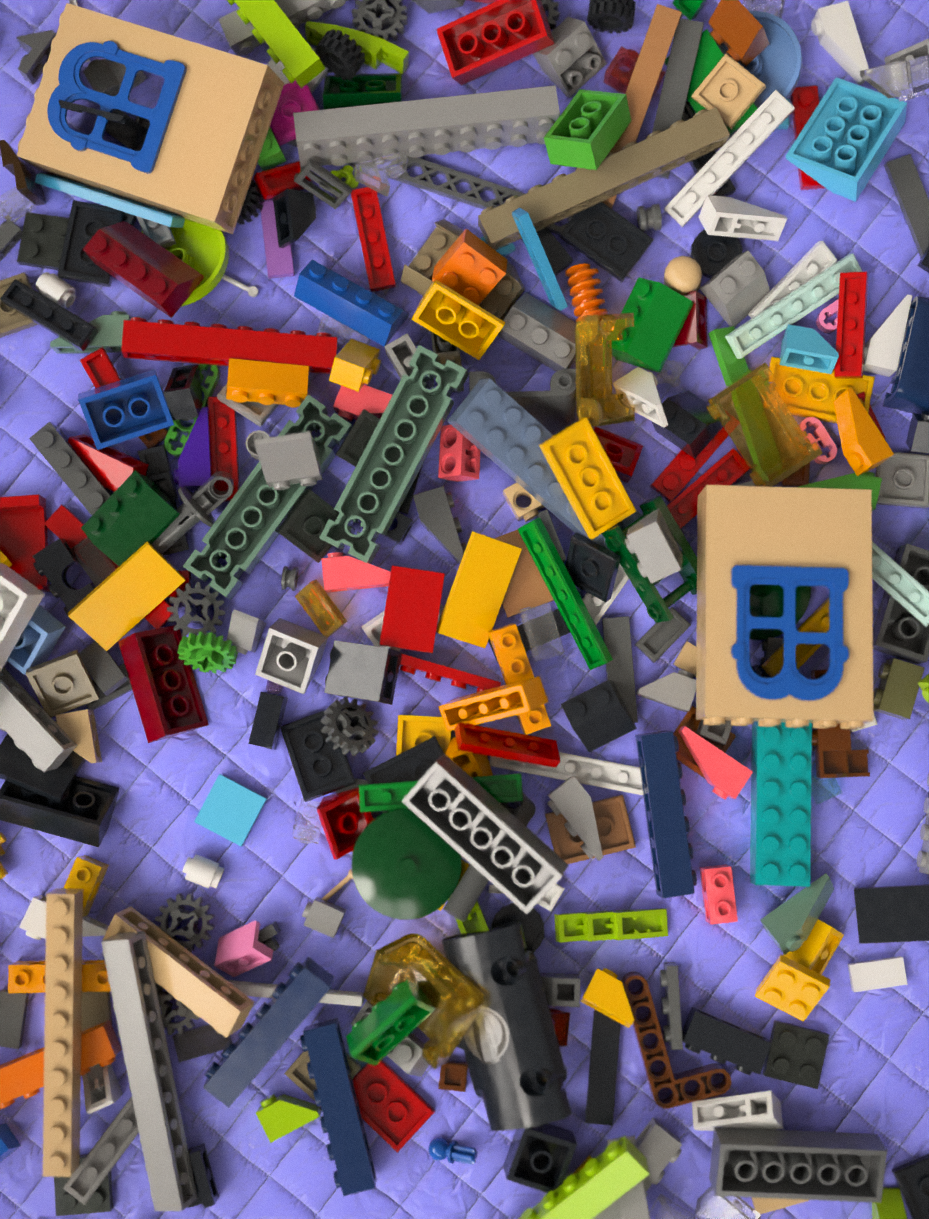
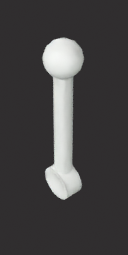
M225 274L223 275V280L247 291L250 297L254 298L258 295V289L255 286L248 287Z

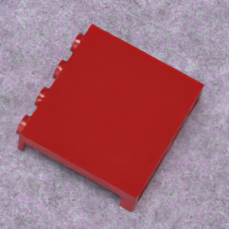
M39 494L0 497V551L11 562L10 569L40 591L50 592L48 587L50 581L45 575L42 577L33 565L36 562L33 555L48 546L47 526L44 524L47 521L46 499Z

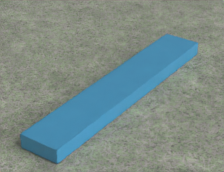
M36 174L35 183L168 227L183 228L185 219L182 216L53 174Z

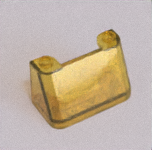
M634 313L590 314L582 316L576 323V412L579 420L587 417L591 426L635 421V407H627L623 403V394L612 393V341L623 340V335H621L623 330L634 326Z
M766 362L755 365L709 398L708 402L710 405L707 406V410L714 420L719 419L751 469L752 473L749 475L756 486L773 487L823 453L816 442L811 444L808 438H805L808 434L800 429L775 389L777 385L774 381H768L770 380L769 376L773 373Z
M411 933L376 950L363 997L372 1006H375L378 1002L389 997L397 984L407 979L420 987L436 1008L434 1012L417 1026L430 1039L423 1046L422 1056L435 1070L449 1060L482 1009L484 996L426 938L419 934Z

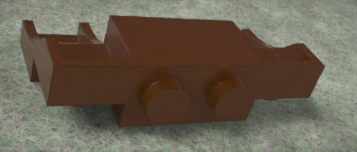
M812 670L811 680L820 679L828 670ZM812 723L813 751H815L817 778L870 776L867 759L869 749L851 750L850 729H840V724L830 728H813Z

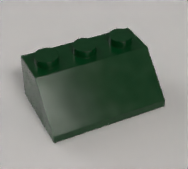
M402 73L355 75L351 80H342L341 76L337 78L335 75L325 76L323 88L324 110L402 102Z
M135 470L81 529L99 550L120 566L147 541L152 544L180 513L154 481Z

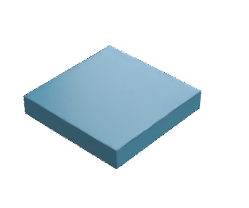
M219 774L194 822L242 847L267 798Z

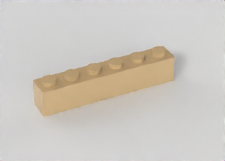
M130 906L114 914L103 941L117 933L145 931L155 983L166 989L176 1000L185 1004L196 1016L204 1019L226 1038L242 1028L255 1003L252 999Z

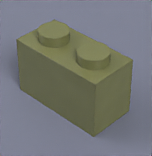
M895 658L887 659L886 663L883 662L878 673V677L881 678L879 687L873 691V711L902 720L910 719L919 690L918 682L922 679L925 668Z

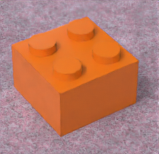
M465 229L434 266L432 281H439L466 299L479 305L506 274L508 259L468 229Z

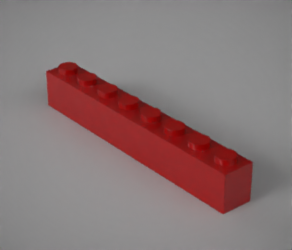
M133 317L131 321L124 320L121 352L124 358L229 366V358L303 365L309 366V373L331 374L337 353V337H332V334L323 332L317 333L314 336L306 335L304 331L293 330L290 333H279L280 331L274 328H266L264 331H253V328L248 326L229 329L226 325L212 324L211 327L200 326L197 322H185L184 325L173 324V321L165 319L158 320L155 323L147 322L146 319L140 317Z

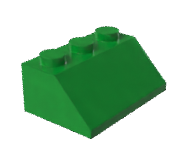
M638 277L605 345L606 349L618 361L660 373L694 303L660 282Z
M408 979L400 982L393 988V993L389 997L378 1002L372 1008L373 1012L365 1019H361L353 1025L352 1031L346 1036L349 1051L353 1058L376 1066L436 1010L416 983Z

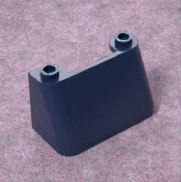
M916 296L911 301L896 375L891 380V384H893L891 388L892 394H885L884 407L921 414L922 411H929V298Z

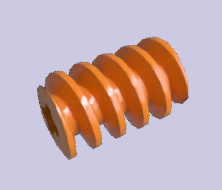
M586 263L572 266L565 271L566 276L569 277L567 284L569 287H572L569 293L570 296L574 297L571 303L576 307L574 309V315L578 317L576 323L590 322L607 313V309H599V306L605 303V299H597V296L603 293V289H595L594 287L601 283V279L592 278V276L599 273V270L591 269L590 264Z

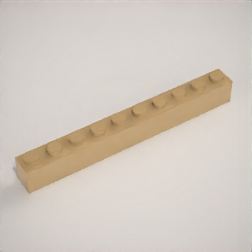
M56 888L46 894L43 1177H71L80 1165L83 889Z

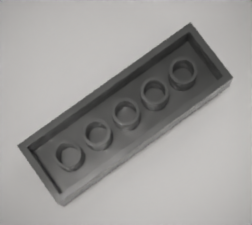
M445 753L402 800L406 806L526 914L560 880L568 867V864Z
M714 1127L709 1179L715 1196L881 1203L887 1150L877 1134Z

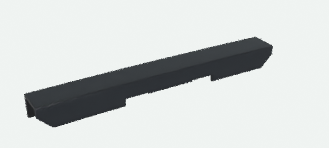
M63 100L58 101L63 109L79 113L83 111L103 116L106 120L122 124L126 123L127 118L122 115Z

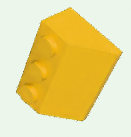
M437 280L430 285L411 319L477 360L481 359L505 324L501 319Z

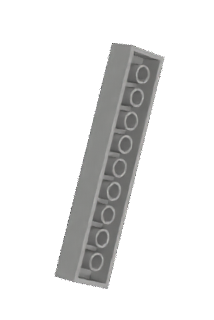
M556 85L297 112L293 113L300 167L302 168L303 165L306 166L309 158L321 166H342L352 162L369 163L372 160L380 159L391 161L399 157L408 156L418 158L427 154L445 155L455 151L471 152L475 149L483 148L494 150L502 146L512 145L514 147H521L530 143L545 144L544 137L559 118L560 111Z

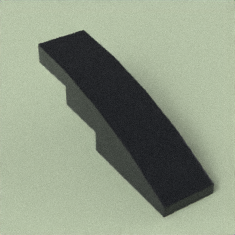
M165 445L137 451L140 461L148 464L145 476L154 481L177 509L180 503ZM186 533L167 549L163 556L189 550Z

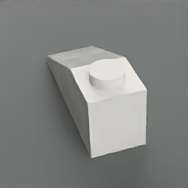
M845 1L818 8L811 23L813 34L817 35L820 45L858 85L864 84L870 70L849 2Z
M707 195L699 215V220L708 235L778 241L787 217L731 197Z
M907 294L865 344L863 371L890 377L897 371L913 295Z
M637 367L613 382L621 405L662 427L668 425L657 389L658 381L653 373Z
M43 895L33 897L19 927L26 930L25 934L37 940H41V938L46 939V897ZM85 916L83 917L82 937L104 936L109 925Z
M772 1091L692 1102L694 1130L714 1131V1127L783 1129L781 1101Z

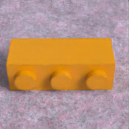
M229 358L226 399L239 403L250 401L259 402L263 405L282 404L292 408L299 407L307 397L309 366Z

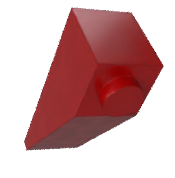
M82 434L71 436L68 439V443L102 485L114 492L135 470L144 476L146 475L148 464L110 446L97 450L94 440L90 436Z

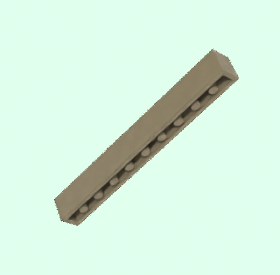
M716 107L709 111L703 109L685 122L684 120L676 121L669 129L660 132V130L654 131L641 142L633 141L625 145L623 150L617 153L609 152L597 170L576 168L573 173L568 175L564 173L556 176L549 184L544 186L539 184L532 187L527 194L520 197L514 195L504 202L505 204L496 208L495 206H490L484 209L481 215H478V226L487 244L494 250L500 249L522 238L513 219L512 211L522 208L528 212L537 232L721 148L728 141L730 134Z

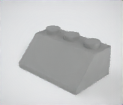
M525 292L503 320L505 324L498 333V337L552 370L558 371L570 368L592 332Z

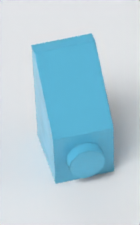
M788 324L781 341L780 365L832 374L839 358V353L815 329Z

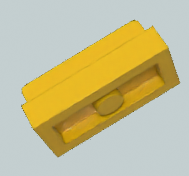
M818 919L801 947L795 951L788 952L786 955L783 954V956L822 975L844 934Z

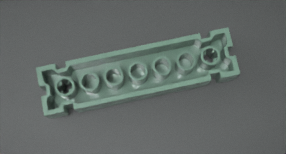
M418 345L409 363L413 369L410 377L403 374L334 510L340 512L336 521L329 519L319 537L340 549H343L345 544L350 546L348 554L369 564L372 563L381 546L375 542L379 533L387 534L454 405V401L450 398L453 390L460 393L469 376L467 369L450 360H447L445 365L440 364L441 359L438 354ZM432 378H436L435 381L438 385L435 388L429 389L426 382L429 379L432 381ZM359 520H361L363 530L362 532L357 531V535H355V528L352 526L354 522L359 524Z
M308 394L296 410L299 419L296 423L289 420L278 436L304 432L311 433L314 430L317 433V430H320L321 435L318 438L315 436L313 439L319 450L323 474L335 458L332 449L336 444L338 446L342 445L352 425L336 413H333L331 417L327 416L326 406ZM259 461L202 539L207 544L201 553L195 549L183 567L204 582L210 577L212 581L209 585L226 598L232 600L243 584L238 580L244 571L250 575L279 535L276 530L306 489L311 490L314 485L301 486V483L290 484L289 489L274 490V487H269L266 483ZM225 556H227V565L225 567L221 565V568H219L220 563L218 560L221 557L225 559Z

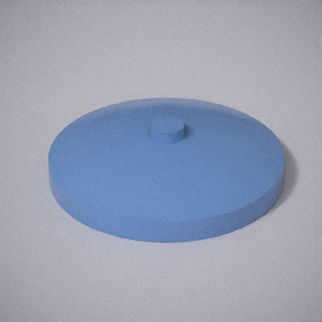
M749 11L764 27L769 41V45L746 67L741 61L738 62V64L766 86L754 102L758 109L775 90L786 100L790 97L800 79L802 51L796 34L784 20L767 12ZM724 43L718 45L723 55L727 54L728 47Z

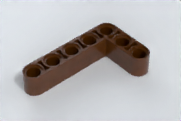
M634 971L625 974L622 984L634 1017L632 1026L650 1091L656 1104L661 1108L668 1109L727 1092L731 1087L732 1081L729 1073L720 1064H709L673 1074L649 985L646 979L638 972ZM633 979H639L642 982L641 989L637 992L628 990V984ZM640 1006L649 1008V1014L643 1019H639L635 1015L636 1010ZM648 1033L656 1034V1041L652 1045L643 1044V1038ZM656 1060L664 1062L663 1069L659 1072L650 1070L651 1064ZM723 1073L721 1083L715 1085L711 1083L713 1074ZM696 1080L697 1087L694 1091L688 1092L684 1090L687 1081ZM663 1087L671 1089V1094L666 1099L658 1097V1092Z

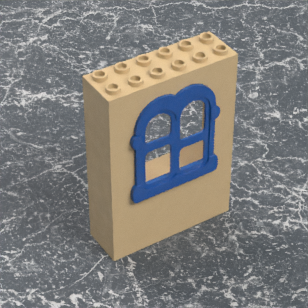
M66 3L65 9L60 15V24L56 36L51 42V52L48 61L43 67V76L39 87L35 91V101L31 113L27 116L26 128L23 137L18 143L16 156L41 171L233 234L284 82L266 64ZM101 57L126 66V72L119 93L116 96H110L84 86L81 82L80 72L83 64L88 59ZM139 71H145L164 78V84L157 105L154 108H148L129 101V96ZM80 99L98 103L102 111L111 113L112 110L116 109L148 119L150 126L142 149L134 151L104 141L103 135L108 120L103 118V116L97 117L94 129L90 135L72 130L67 124L66 115L68 110L61 108L58 101L63 100L73 103Z
M706 485L698 495L696 720H704V725L725 724V721H731V726H748L753 724L754 721L758 722L759 727H775V725H781V722H785V727L801 728L802 726H809V723H813V728H830L840 724V729L863 728L864 723L873 721L871 490ZM754 584L782 586L784 590L783 616L780 618L751 616L749 612L750 586ZM797 586H825L829 589L830 628L827 633L799 632L796 630L795 590ZM751 629H780L784 634L783 668L773 678L759 677L750 667L749 633ZM798 644H825L829 647L830 664L827 673L823 677L811 680L799 673L795 662V648Z

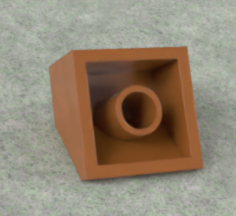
M720 0L708 22L712 29L709 34L718 45L724 43L728 47L726 52L737 63L741 61L746 67L769 45L764 27L739 0Z

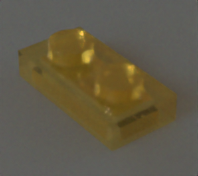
M317 579L311 581L295 596L321 633L326 637L332 636L348 622Z

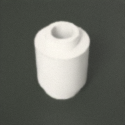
M45 272L36 282V289L40 294L63 308L70 307L76 299L75 288L54 273Z
M195 854L194 858L188 857L182 872L186 873V880L209 889L210 886L217 888L225 868L220 867V863Z

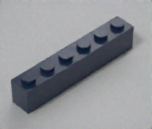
M667 730L637 734L635 738L656 894L661 898L695 894L694 886L697 885V877L694 869L691 870L690 859H693V848L687 840V832L690 831L688 817L684 816L683 805H686V796L684 790L680 788L679 780L682 778V767L676 758V752L679 751L678 739L676 736H673V731Z
M307 957L302 964L300 962L295 964L288 975L291 978L285 984L281 982L275 988L271 995L274 998L269 1004L264 1002L258 1008L254 1015L257 1018L252 1024L247 1022L238 1033L240 1038L236 1043L230 1042L221 1054L223 1058L217 1064L214 1061L204 1075L207 1079L203 1088L227 1107L232 1105L330 990L334 976L310 957Z
M338 1018L306 1026L303 1031L304 1035L300 1036L303 1051H308L310 1062H307V1069L310 1079H315L317 1089H314V1098L316 1105L321 1106L323 1116L320 1117L322 1131L324 1134L328 1133L330 1143L327 1144V1151L330 1161H335L337 1171H334L335 1185L337 1189L341 1188L343 1196L374 1189L377 1184V1176Z

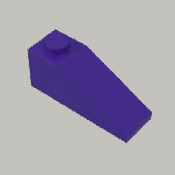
M202 407L178 459V468L174 469L175 484H179V487H186L190 491H196L211 477L212 465L208 407Z

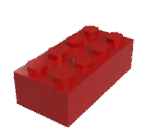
M498 0L436 29L452 79L460 85H464L555 44L541 0Z

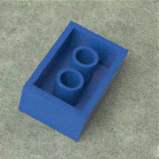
M155 369L78 394L79 404L97 450L174 425Z

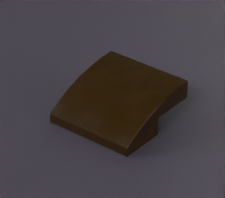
M0 140L3 167L15 176L17 190L36 206L46 204L41 184L35 183L36 173L32 166L17 157L18 151L8 142Z

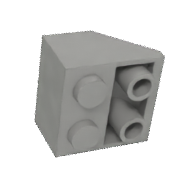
M567 17L551 32L555 44L535 52L533 55L542 71L566 96L571 97L607 63L585 21Z

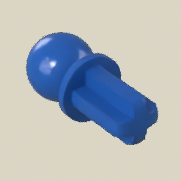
M443 1138L433 1139L428 1147L429 1155L434 1160L441 1161L447 1158L451 1164L457 1161L472 1165L475 1164L478 1155L474 1147L459 1145L454 1140L449 1145Z

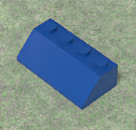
M311 260L299 274L294 297L382 346L387 345L409 316V313L314 260Z

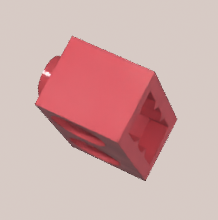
M451 424L442 426L440 431L438 478L454 482L479 479L480 450Z
M724 864L699 867L706 922L709 924L738 922L731 866Z

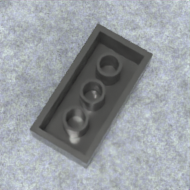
M910 544L898 547L894 561L929 591V550ZM884 591L873 626V649L916 664L925 663L929 657V625L925 627L891 595Z

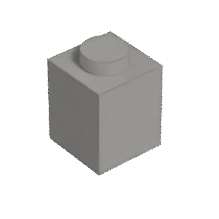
M316 897L313 903L308 901L302 915V917L306 918L304 926L334 938L346 909Z

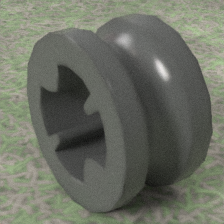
M284 566L281 588L286 590L287 587H290L292 591H296L298 567L290 570L288 566Z

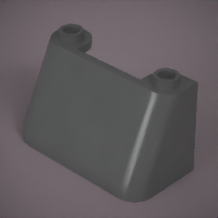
M577 369L556 371L551 377L550 391L506 393L552 435H555L575 422ZM469 372V393L480 379H491L496 383L495 378L488 372Z

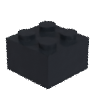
M548 1123L516 1129L503 1165L506 1180L546 1193L556 1190L565 1180L577 1146L573 1131Z

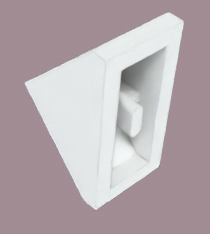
M99 1064L90 1067V1072L82 1076L86 1112L88 1114L115 1103L123 1095L111 1064L100 1067Z

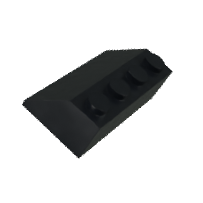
M76 776L61 802L58 803L53 799L46 798L5 780L0 788V820L99 847L109 828L119 788Z

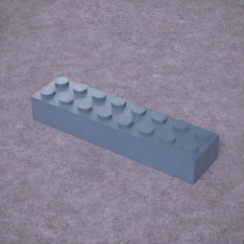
M480 379L447 422L569 529L589 539L539 447V444L554 435L491 379ZM637 511L613 527L619 526L623 530L640 518L642 514ZM602 534L594 539H590L609 549Z

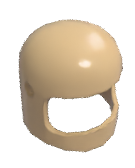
M689 256L675 257L665 268L664 285L681 295L691 291L698 292L702 278L700 265Z

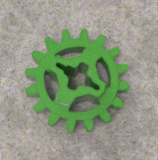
M199 631L198 635L189 633L188 637L183 636L178 648L179 659L184 660V665H193L192 669L200 668L199 671L204 673L209 672V670L217 673V670L226 672L227 668L232 669L233 664L236 663L238 652H236L237 647L232 645L231 640L224 641V636L216 637V634L212 632L204 635L202 631Z

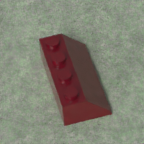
M126 221L99 229L83 248L84 252L96 265L170 318L175 315L204 279L201 273Z
M175 625L136 632L118 641L148 743L171 738L209 725L191 665H184V660L179 659L178 648L180 641H182V634L180 629L177 631L173 630Z

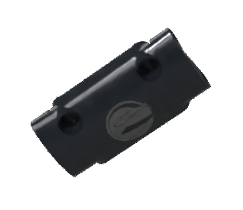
M521 922L505 924L489 931L458 934L442 939L449 968L445 978L473 1088L476 1095L483 1099L491 1131L523 1129L569 1117L572 1113L566 1090L561 1088L564 1086L563 1082L567 1079V1070L562 1059L537 958L530 950H524L527 947Z

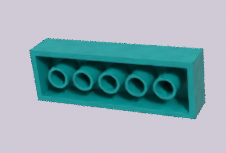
M753 721L750 883L810 887L812 723L801 728L785 727V722H781V725H775V727H759L758 722Z

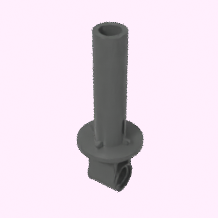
M218 471L193 493L186 487L181 486L178 489V493L184 503L177 508L180 515L151 545L162 555L200 520L209 527H212L216 520L211 512L232 494L234 487L233 477L228 472ZM224 480L228 483L229 488L225 491H219L215 488L214 482Z
M524 793L523 801L500 803L525 826H527L535 814V804ZM470 864L445 905L444 910L453 917L465 922L489 880Z

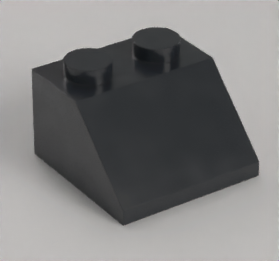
M690 391L668 397L662 403L668 422L666 427H662L654 422L652 424L657 433L695 459L729 421V418Z
M607 680L561 704L573 730L588 752L637 729L612 680Z

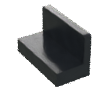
M264 692L260 693L248 744L276 750L288 698Z
M205 1144L188 1148L198 1199L187 1208L203 1204L204 1208L214 1206L219 1195Z

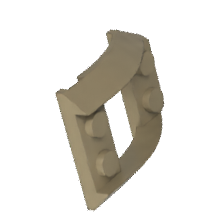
M446 219L434 222L436 228L410 265L404 264L401 283L413 288L422 296H424L433 283L434 266L464 231ZM507 261L506 274L479 305L502 321L525 290L515 267Z

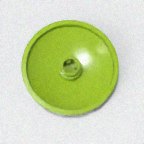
M185 219L183 228L170 227L177 244L166 248V250L201 273L204 279L182 306L194 303L210 293L222 279L229 261V247L222 231Z

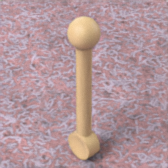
M351 869L348 875L328 892L322 900L328 901L345 884L353 879Z

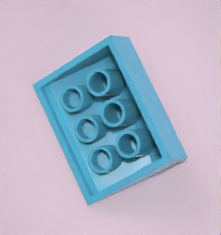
M836 77L786 154V159L832 193L856 202L905 124L907 102Z

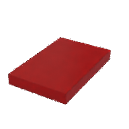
M392 565L380 646L433 653L445 573Z
M383 1059L376 1066L366 1063L352 1078L362 1119L397 1153L435 1112V1109Z

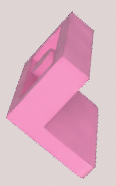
M255 920L221 936L218 940L214 966L232 977H236L271 961L273 950L258 941L260 923Z

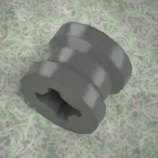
M653 204L650 208L637 206L638 228L643 232L652 228L655 231L661 230L662 218L659 204Z

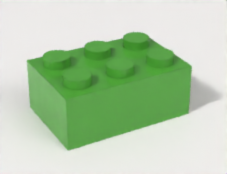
M580 89L544 137L550 164L597 170L631 122L626 94Z

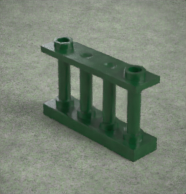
M658 496L640 504L639 507L643 515L625 529L621 530L619 526H616L602 533L607 547L621 556L620 565L645 604L648 615L655 623L673 619L674 617L668 608L688 592H691L692 595L697 594V556L662 497ZM657 509L663 515L683 554L682 568L678 572L684 583L663 599L655 587L663 579L651 584L648 576L644 578L637 565L640 561L636 553L631 554L625 543L628 529Z

